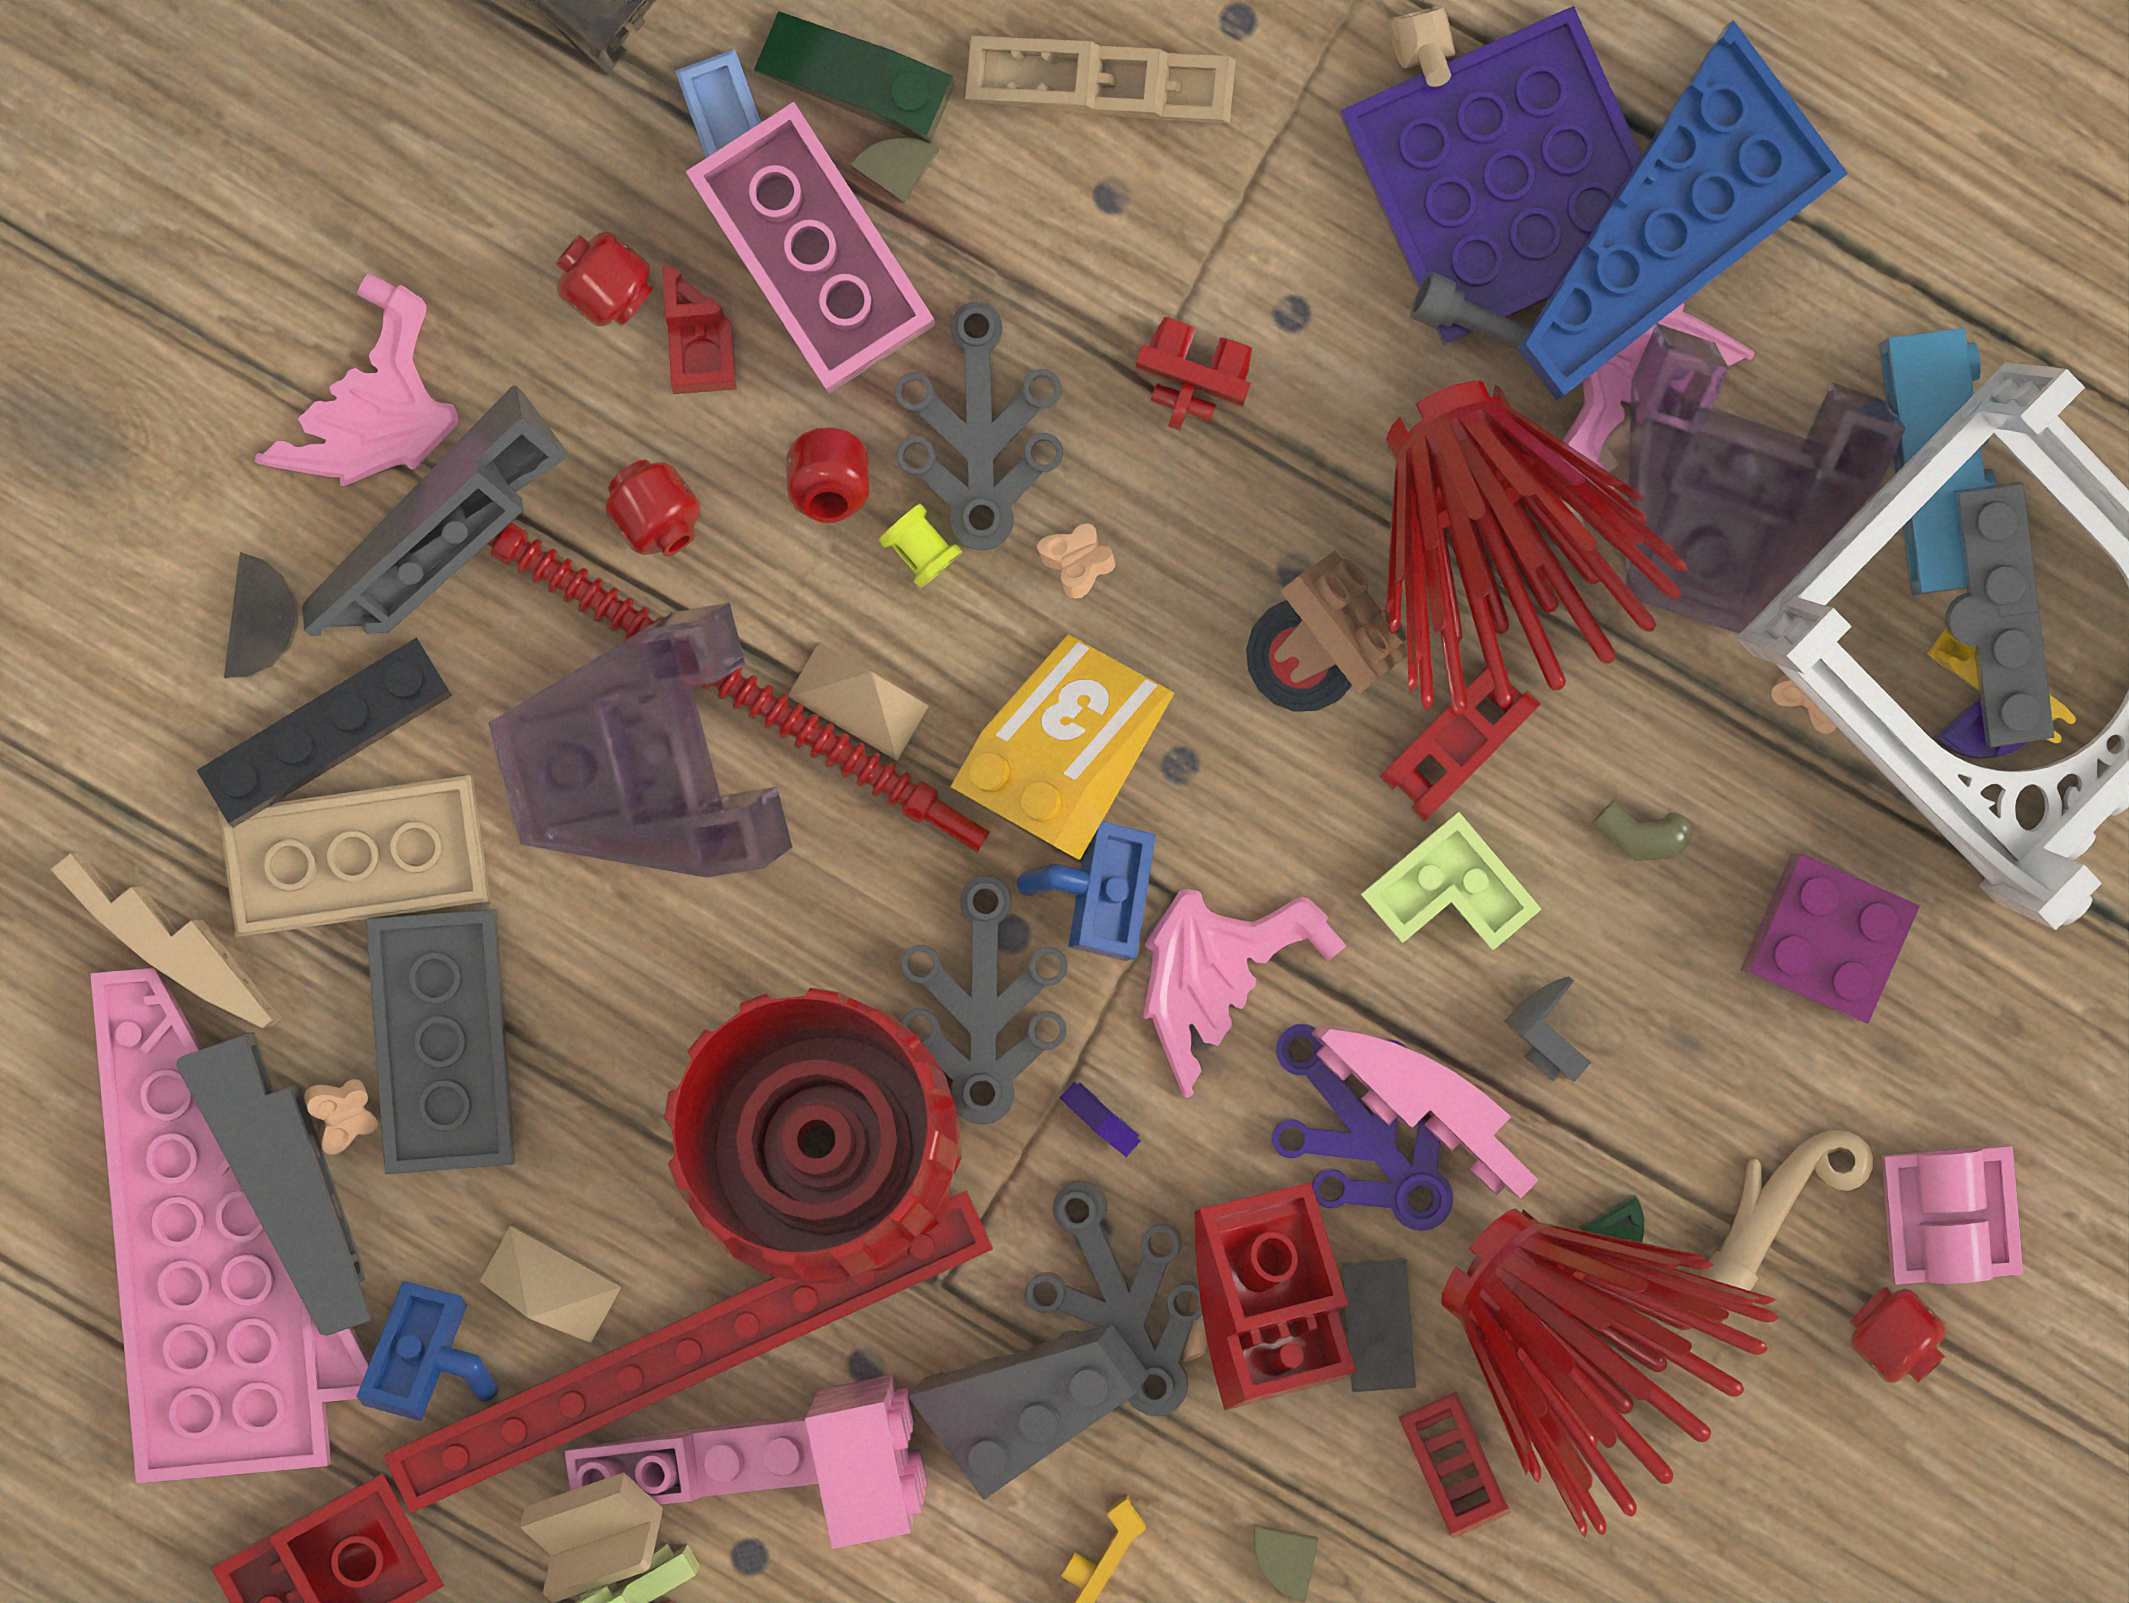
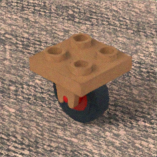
M1333 551L1281 589L1280 592L1286 600L1266 610L1255 623L1246 647L1248 671L1257 689L1273 704L1293 712L1319 711L1339 701L1352 685L1358 693H1361L1407 656L1406 631L1400 623L1397 631L1391 634L1389 611H1381L1366 591L1368 583L1363 573L1353 562L1348 559L1342 560L1338 553Z

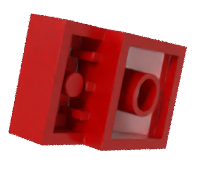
M1311 1182L1195 1211V1253L1201 1310L1214 1375L1224 1411L1329 1384L1355 1373V1365L1338 1313L1339 1309L1349 1304Z
M383 1473L210 1567L229 1603H415L444 1587L441 1578Z

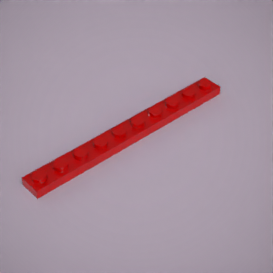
M968 1190L951 1196L952 1201L940 1223L929 1232L921 1233L907 1249L909 1256L888 1270H870L846 1278L845 1283L835 1284L806 1283L775 1276L387 1452L383 1456L409 1513L420 1510L993 1250L992 1243Z

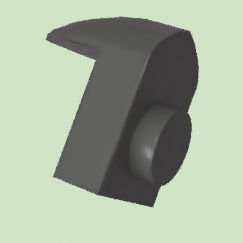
M1569 976L1558 979L1532 993L1504 1021L1532 1047L1524 1057L1553 1082L1561 1073L1575 1082L1591 1064L1585 1056L1543 1021L1574 980Z

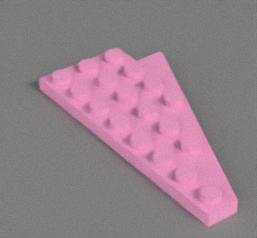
M153 967L90 973L136 1483L328 1466L331 1463L326 1402L358 1399L356 1396L371 1360L353 1327L324 1336L319 1333L177 1069L176 1062L180 1057L203 1048L162 972Z

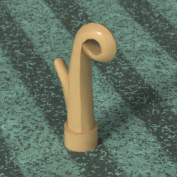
M1828 1130L1814 1135L1792 1152L1773 1173L1763 1188L1761 1163L1758 1159H1750L1746 1166L1744 1189L1732 1227L1720 1250H1715L1709 1259L1714 1265L1709 1269L1702 1270L1699 1275L1751 1291L1759 1279L1755 1274L1813 1170L1815 1169L1818 1176L1827 1185L1837 1190L1850 1191L1858 1188L1868 1180L1873 1169V1155L1868 1144L1860 1136L1849 1131ZM1840 1150L1850 1153L1855 1159V1165L1851 1171L1844 1174L1836 1172L1830 1166L1828 1154Z

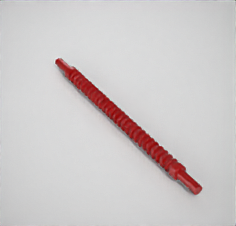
M510 522L487 543V545L492 547L490 554L504 564H510L512 561L518 564L517 572L519 573L530 570L533 573V582L539 583L542 579L546 580L549 583L548 591L554 593L557 589L562 590L565 602L569 603L572 599L580 602L578 607L580 612H585L589 608L595 612V621L600 622L604 618L608 619L611 622L609 626L611 631L615 632L619 628L625 630L626 641L638 638L641 641L640 649L647 651L650 647L654 648L657 651L656 659L659 661L665 657L670 658L673 670L684 667L688 670L686 675L688 680H693L697 676L703 680V689L708 690L711 686L716 687L719 690L717 694L719 699L723 700L726 696H730L734 699V709H739L743 705L749 709V718L754 719L758 715L762 716L765 719V728L769 729L773 725L778 726L781 738L792 735L796 739L794 743L796 748H801L805 744L811 748V757L816 758L819 754L824 755L827 758L825 762L827 767H832L834 764L841 766L842 777H847L850 773L854 774L857 777L856 785L862 787L865 783L870 784L873 787V796L877 797L880 793L886 794L888 796L887 804L889 806H894L896 803L902 805V814L915 823H920L924 819L976 853H978L989 836L990 831L937 798V789L923 781L915 785L910 781L912 775L909 772L904 773L902 776L898 775L895 772V763L891 762L887 766L882 765L879 762L881 758L879 753L868 756L864 753L865 744L859 743L856 747L852 746L849 743L850 735L844 733L841 737L836 736L833 733L835 728L833 724L829 723L826 727L820 726L817 714H813L810 718L802 714L804 710L803 705L798 704L794 708L790 707L787 704L788 696L785 694L779 698L774 697L771 685L760 688L756 685L757 676L751 675L748 679L744 678L741 675L742 667L736 665L733 669L728 668L725 665L727 661L725 656L721 655L718 659L712 658L710 656L711 647L705 646L702 650L698 649L695 646L696 638L690 636L686 640L682 639L679 636L681 630L677 626L671 630L666 629L663 617L652 620L648 617L650 613L649 608L643 607L640 611L636 610L633 607L634 599L628 597L625 601L620 600L617 588L614 587L610 591H606L602 588L603 579L597 578L594 582L590 581L587 578L588 570L585 568L580 569L578 572L574 571L571 568L573 564L571 559L567 558L563 562L556 559L557 550L550 549L548 552H544L541 549L542 541L535 539L532 543L526 540L528 536L527 531Z

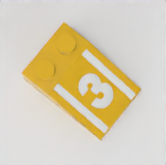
M1068 634L982 730L950 787L1080 860L1175 693Z

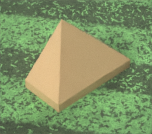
M821 642L816 646L788 694L790 699L898 761L929 708L927 704Z
M510 1225L479 1281L527 1318L590 1343L593 1341L622 1288V1285L513 1225Z

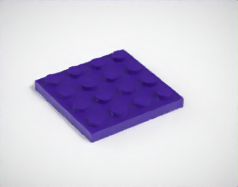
M1574 6L1447 62L1451 78L1444 85L1438 87L1429 86L1422 73L1340 110L1339 115L1418 289L1426 275L1433 271L1456 281V289L1465 293V300L1506 318L1549 299L1640 159V151ZM1455 323L1449 328L1441 324L1436 328L1443 346L1473 333V331Z

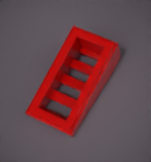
M1457 1391L1398 1417L1452 1538L1511 1513ZM1454 1416L1458 1427L1425 1442L1423 1441L1420 1430ZM1460 1441H1465L1468 1451L1434 1465L1430 1457L1431 1454ZM1475 1464L1479 1475L1445 1490L1441 1481L1442 1478ZM1486 1489L1490 1499L1456 1514L1452 1506L1453 1502Z

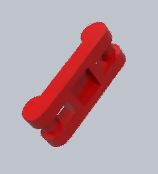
M1486 667L1466 688L1467 708L1464 714L1457 715L1452 708V704H1450L1379 777L1392 790L1398 786L1414 802L1411 809L1423 821L1427 820L1540 706L1541 703L1528 690L1521 694L1510 683L1513 692V703L1509 708L1500 707L1495 699L1493 691L1495 687L1489 667ZM1486 696L1504 712L1493 725L1475 709ZM1428 754L1446 771L1433 785L1416 769Z

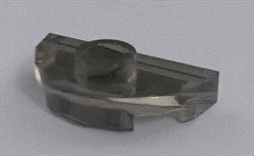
M242 552L239 554L224 672L225 679L253 677L273 666L283 653L290 649L298 627L297 599L285 577L268 561Z

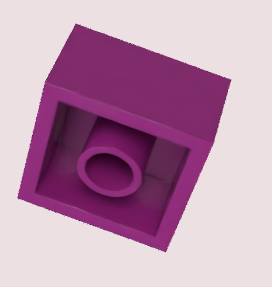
M1791 854L1740 970L1853 1020L1869 1024L1920 905L1804 854Z

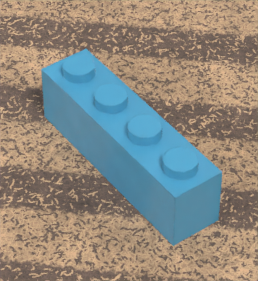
M1965 328L1891 337L1879 343L1895 474L1974 395L1972 381L1980 379V358L1976 343H1967ZM1981 446L1902 526L1911 596L1967 589L1954 491L1996 485L1992 469H1983Z

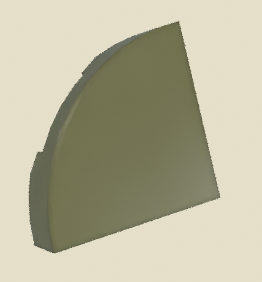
M890 138L865 149L853 160L850 166L901 203H904L939 153V148L915 138Z
M1255 1524L1254 1547L1257 1560L1264 1575L1280 1592L1305 1603L1318 1538Z

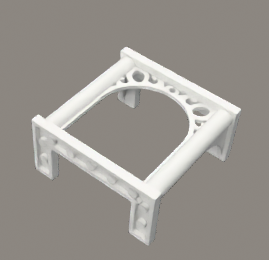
M2005 362L1736 639L1753 656L1776 664L1985 877L1979 884V887L1995 903L2057 930L2062 924L2069 925L2087 911L2092 903L2090 895L2102 884L2085 865L2073 860L2081 856L2092 845L2096 837L2093 832L2110 814L2112 816L2118 815L2129 807V690L2111 721L2095 738L2075 753L2054 763L2027 770L2008 771L1979 767L1967 763L1941 748L1837 643L1851 628V625L1834 608L1826 606L1992 434L2107 553L2123 575L2129 588V490L2058 417L2060 412L2085 387L2065 368ZM2112 735H2118L2120 741L2108 751L2106 746L2107 740ZM1958 774L1968 777L1966 785L1958 778ZM2074 774L2078 779V784L2075 787L2069 786L2064 798L2061 800L2057 784L2066 775ZM1991 784H1998L2002 788L1997 801V816L1989 809L1995 802L1985 799L1980 794L1985 787ZM2034 784L2041 790L2044 796L2045 812L2041 822L2034 829L2025 830L2016 819L2015 804L2020 791L2025 786Z

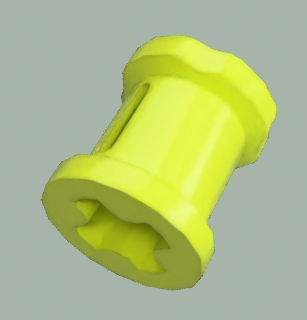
M918 504L900 518L878 540L884 548L892 547L916 574L914 582L919 588H923L962 553L957 545L949 546L924 518L927 510L921 504Z

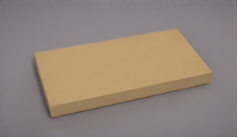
M473 775L278 802L234 828L228 824L222 812L218 811L236 937L491 901Z

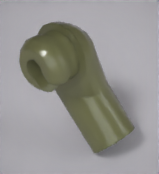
M1615 800L1611 801L1593 821V824L1630 858L1639 861L1673 858L1685 850L1687 841L1692 835L1689 821L1680 814L1668 813L1660 821L1639 823Z

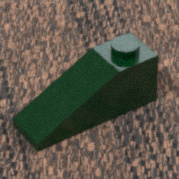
M780 11L777 13L754 68V71L911 138L930 144L954 89L953 75L896 51Z

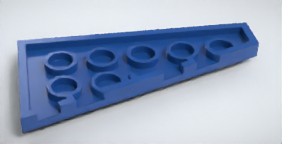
M1734 20L1721 31L1517 348L1556 400L1570 392L1848 174Z

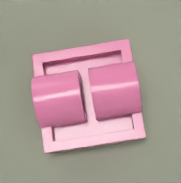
M2003 1145L1881 1155L1891 1282L1893 1284L1922 1282L1933 1284L1970 1283L1990 1280L1997 1276L2023 1274L2013 1146Z

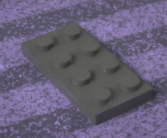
M497 910L366 919L385 1174L515 1164Z

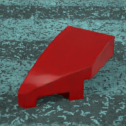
M662 266L664 309L668 326L670 376L673 394L737 390L731 321L724 316L723 309L710 297L706 298L690 285L673 266Z

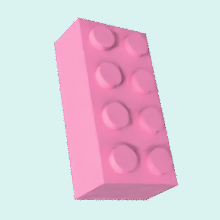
M794 102L686 171L695 189L828 394L935 326V320Z
M894 1374L819 1389L805 1417L832 1549L911 1533L915 1514L922 1513L921 1505H924L923 1496H926L925 1488H928L924 1460L921 1450L909 1452L908 1441L911 1440L910 1433H913V1425H915L913 1406L908 1398L910 1394L908 1387L896 1388Z

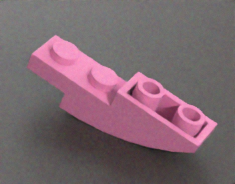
M1320 1024L1311 1033L1323 1045L1316 1053L1317 1057L1343 1081L1350 1074H1353L1369 1090L1361 1098L1362 1101L1387 1125H1390L1397 1118L1400 1122L1413 1128L1428 1112L1432 1117L1424 1124L1425 1127L1450 1151H1453L1460 1144L1476 1160L1469 1170L1495 1195H1498L1505 1188L1511 1194L1522 1198L1538 1181L1493 1136L1511 1116L1485 1093L1457 1073L1408 1048L1384 1038L1356 1030Z
M805 1418L769 1422V1419L731 1423L647 1435L565 1450L570 1491L624 1472L659 1505L689 1502L705 1496L818 1484Z

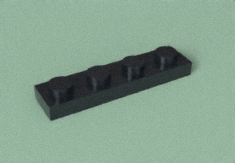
M416 637L199 768L197 772L226 821L234 828L451 697L452 694Z

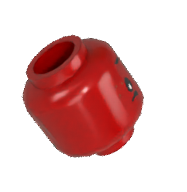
M611 232L599 233L589 242L581 235H578L555 263L564 271L558 281V295L588 321L598 327L609 325L613 321L619 326H623L641 307L653 289L646 282L650 272L647 261Z
M828 427L816 428L803 433L792 442L786 456L788 499L796 511L818 522L836 523L854 515L864 506L870 493L868 451L858 437L846 430Z
M647 459L639 460L624 468L612 479L608 486L610 495L606 501V514L633 551L641 555L662 552L664 556H671L684 549L694 539L695 532L692 528L700 516V502L673 466L665 462L651 463Z
M1885 1287L1865 1304L1850 1321L1856 1328L1851 1338L1853 1349L1887 1383L1899 1382L1908 1375L1919 1383L1945 1358L1938 1347L1945 1339L1947 1333L1946 1325L1910 1289H1902L1893 1293L1888 1287Z

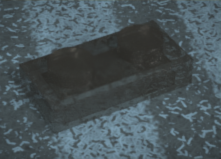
M1406 1259L1341 1263L1343 1288L1349 1304L1345 1306L1347 1342L1356 1372L1350 1375L1351 1391L1364 1392L1416 1388Z

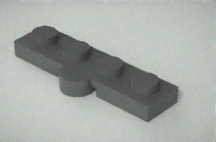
M2012 482L1954 491L1967 593L1957 596L1950 602L1945 612V624L1948 632L1954 639L1967 646H1976L1975 660L1986 744L1990 747L2055 738L2024 484Z

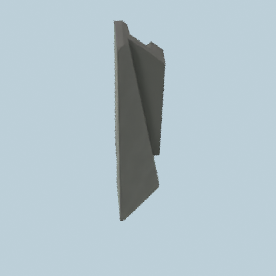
M516 385L506 391L305 600L302 606L305 632L311 636H321V632L325 627L362 626L366 634L389 633L524 511L522 498L515 492L561 463L567 457V452L526 395Z
M254 1032L180 1057L176 1062L177 1069L319 1333L328 1336L371 1321L372 1314L360 1282L365 1280L363 1265L314 1124L306 1108L300 1084L276 1092L273 1091Z

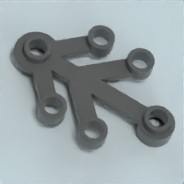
M970 302L956 311L951 323L953 339L957 346L965 351L966 423L934 394L932 383L925 375L917 372L905 374L898 380L895 387V396L899 405L909 412H917L968 461V487L935 460L936 454L932 444L923 437L912 436L905 439L898 447L897 461L904 472L912 476H919L952 507L950 524L956 538L968 548L984 551L998 547L1008 538L1014 523L1011 506L1043 472H1050L1056 469L1062 461L1063 448L1058 438L1049 433L1035 434L1026 443L1025 458L994 487L993 460L1041 409L1049 408L1059 400L1061 383L1057 375L1050 370L1037 369L1032 371L1025 378L1023 391L992 423L990 351L1000 342L1002 322L999 314L992 306L983 302ZM975 315L984 317L989 323L987 334L977 339L969 337L964 331L967 319ZM1040 377L1051 380L1055 388L1053 395L1044 401L1035 399L1030 393L1031 383ZM919 381L925 385L927 395L921 403L910 404L904 400L902 392L907 383ZM1048 441L1054 445L1056 457L1051 463L1043 465L1034 461L1031 452L1036 443ZM918 444L927 449L929 457L924 466L912 468L905 463L904 454L911 445ZM985 506L994 513V522L986 530H977L970 524V513L976 507Z
M987 875L979 876L969 881L960 897L962 912L973 923L971 997L940 966L939 956L933 948L927 945H915L905 952L901 961V968L906 978L915 983H922L971 1034L969 1061L939 1032L938 1020L931 1011L923 1008L913 1009L901 1021L907 1027L908 1022L914 1016L920 1015L929 1019L932 1025V1032L928 1038L921 1041L932 1053L940 1068L953 1080L951 1095L957 1113L965 1120L980 1125L991 1124L1004 1117L1010 1110L1014 1100L1012 1081L1044 1050L1054 1049L1064 1041L1066 1036L1064 1019L1056 1012L1041 1011L1031 1019L1028 1026V1034L996 1061V1034L1045 986L1059 983L1065 977L1068 967L1066 957L1060 950L1054 947H1043L1032 955L1029 968L997 998L998 923L1008 915L1012 900L1006 884L996 877ZM981 889H990L998 897L997 908L989 914L980 913L973 904L974 895ZM921 951L931 956L933 968L928 975L917 976L909 969V958L915 952ZM1044 954H1053L1060 960V972L1053 978H1043L1036 970V962ZM1043 1018H1052L1059 1024V1036L1052 1042H1043L1035 1034V1025ZM987 1081L994 1087L995 1097L989 1104L979 1105L972 1100L970 1088L975 1082Z
M1074 1181L1057 1194L1053 1204L1054 1217L1062 1229L1076 1234L1104 1300L1065 1285L1064 1280L1053 1272H1042L1029 1282L1026 1288V1300L1032 1309L1040 1313H1050L1058 1310L1098 1327L1112 1323L1148 1374L1161 1376L1167 1385L1166 1393L1155 1396L1146 1390L1143 1383L1137 1393L1128 1399L1129 1402L1138 1411L1149 1416L1170 1414L1182 1404L1188 1392V1376L1179 1360L1194 1321L1202 1315L1198 1283L1185 1281L1178 1284L1170 1292L1167 1307L1171 1317L1156 1349L1145 1323L1168 1263L1181 1250V1234L1176 1227L1169 1223H1157L1146 1231L1141 1241L1144 1256L1131 1290H1129L1100 1224L1107 1212V1200L1103 1191L1092 1182ZM1079 1198L1087 1203L1089 1207L1087 1219L1075 1220L1069 1215L1067 1211L1069 1200ZM1163 1232L1171 1237L1173 1249L1170 1253L1159 1254L1153 1250L1151 1237L1154 1233ZM1045 1281L1054 1285L1057 1291L1055 1302L1044 1303L1038 1299L1035 1290L1039 1282ZM1182 1291L1194 1293L1199 1300L1198 1310L1192 1313L1182 1311L1176 1301L1178 1293ZM1066 1331L1063 1334H1061L1057 1339L1073 1335L1076 1333H1080V1331Z

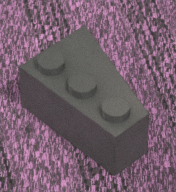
M1111 1323L1038 1344L1032 1349L1012 1355L986 1359L974 1366L946 1374L941 1372L924 1377L908 1395V1398L982 1499L985 1500L1135 1395L1149 1374Z

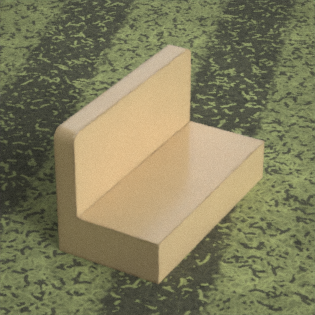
M624 1472L524 1507L520 1528L551 1555L543 1595L549 1601L555 1603L646 1572L651 1566L663 1508Z

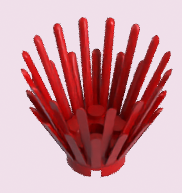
M1469 381L1448 386L1416 403L1423 420L1415 424L1409 431H1407L1401 417L1392 424L1386 437L1388 450L1395 462L1385 612L1390 610L1389 628L1391 634L1397 631L1401 622L1402 581L1405 579L1409 692L1414 690L1417 685L1419 665L1421 702L1426 710L1432 705L1434 700L1426 579L1433 629L1435 632L1440 631L1452 708L1457 715H1463L1467 708V695L1458 645L1462 639V627L1446 527L1486 667H1489L1495 688L1493 691L1495 699L1502 708L1511 707L1513 692L1496 633L1504 634L1509 629V619L1483 541L1549 688L1556 691L1561 690L1565 686L1566 679L1512 556L1540 608L1549 613L1557 609L1558 600L1550 586L1551 584L1596 657L1604 664L1612 663L1615 659L1614 648L1521 501L1580 576L1590 584H1597L1601 581L1642 630L1647 632L1653 631L1656 628L1655 619L1595 548L1597 546L1596 539L1555 492L1605 540L1620 551L1664 595L1671 599L1681 598V591L1678 586L1634 544L1643 542L1676 570L1686 571L1688 570L1687 565L1672 552L1675 549L1644 524L1647 522L1645 514L1609 486L1614 487L1625 496L1634 500H1641L1644 497L1598 464L1520 412L1511 408L1499 386L1495 385L1493 397H1490L1483 381Z
M1516 1208L1507 1211L1493 1221L1468 1248L1476 1257L1469 1266L1467 1275L1455 1266L1446 1282L1441 1299V1305L1461 1321L1525 1475L1530 1471L1536 1482L1539 1483L1542 1471L1531 1447L1532 1441L1584 1537L1587 1533V1523L1583 1516L1582 1508L1599 1534H1605L1607 1523L1588 1491L1593 1483L1592 1474L1573 1444L1627 1516L1632 1517L1636 1514L1637 1504L1597 1449L1598 1440L1606 1448H1612L1616 1444L1618 1437L1660 1483L1669 1484L1673 1480V1471L1670 1466L1620 1414L1630 1413L1633 1409V1401L1613 1380L1636 1399L1646 1400L1694 1440L1706 1442L1711 1436L1710 1428L1590 1330L1654 1372L1665 1370L1667 1359L1726 1395L1737 1397L1744 1391L1743 1385L1739 1380L1690 1352L1692 1344L1687 1339L1637 1311L1679 1330L1694 1328L1754 1355L1765 1353L1767 1345L1755 1337L1721 1323L1729 1316V1312L1726 1310L1766 1323L1774 1322L1779 1318L1775 1312L1752 1304L1767 1305L1776 1300L1774 1298L1674 1269L1677 1266L1695 1270L1711 1268L1714 1264L1700 1259L1703 1256L1701 1254L1540 1223L1524 1209L1521 1213Z

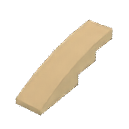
M971 36L965 99L973 102L1096 115L1230 124L1236 60L1230 56L1167 53L1157 48L1099 46L1092 41Z
M70 853L50 869L95 919L147 963L200 998L260 1028L273 1026L282 1018L202 919L191 920L178 930L143 886L130 887L118 897L83 853Z

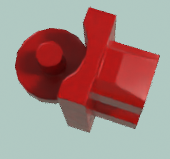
M1164 317L1152 336L1150 345L1142 344L1135 368L1182 385L1181 391L1156 383L1150 401L1174 409L1168 427L1180 431L1186 414L1208 422L1211 421L1216 404L1193 396L1195 390L1243 406L1251 385L1250 382L1245 380L1249 372L1252 347L1220 337L1210 367L1202 366L1186 360L1196 328L1175 319Z

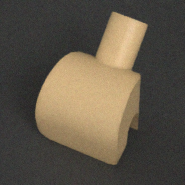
M1434 6L1391 18L1388 22L1389 34L1395 55L1401 67L1407 69L1421 65L1425 80L1429 86L1438 87L1447 83L1451 78V73L1446 58L1454 57L1456 53L1445 8Z

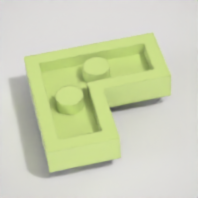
M1456 812L1360 894L1401 943H1404L1451 903L1490 950L1493 951L1542 910L1460 812Z
M664 1544L654 1550L651 1566L646 1572L631 1576L619 1584L614 1582L579 1594L581 1599L575 1603H649L696 1576L700 1565L688 1544L675 1552H672L668 1544Z

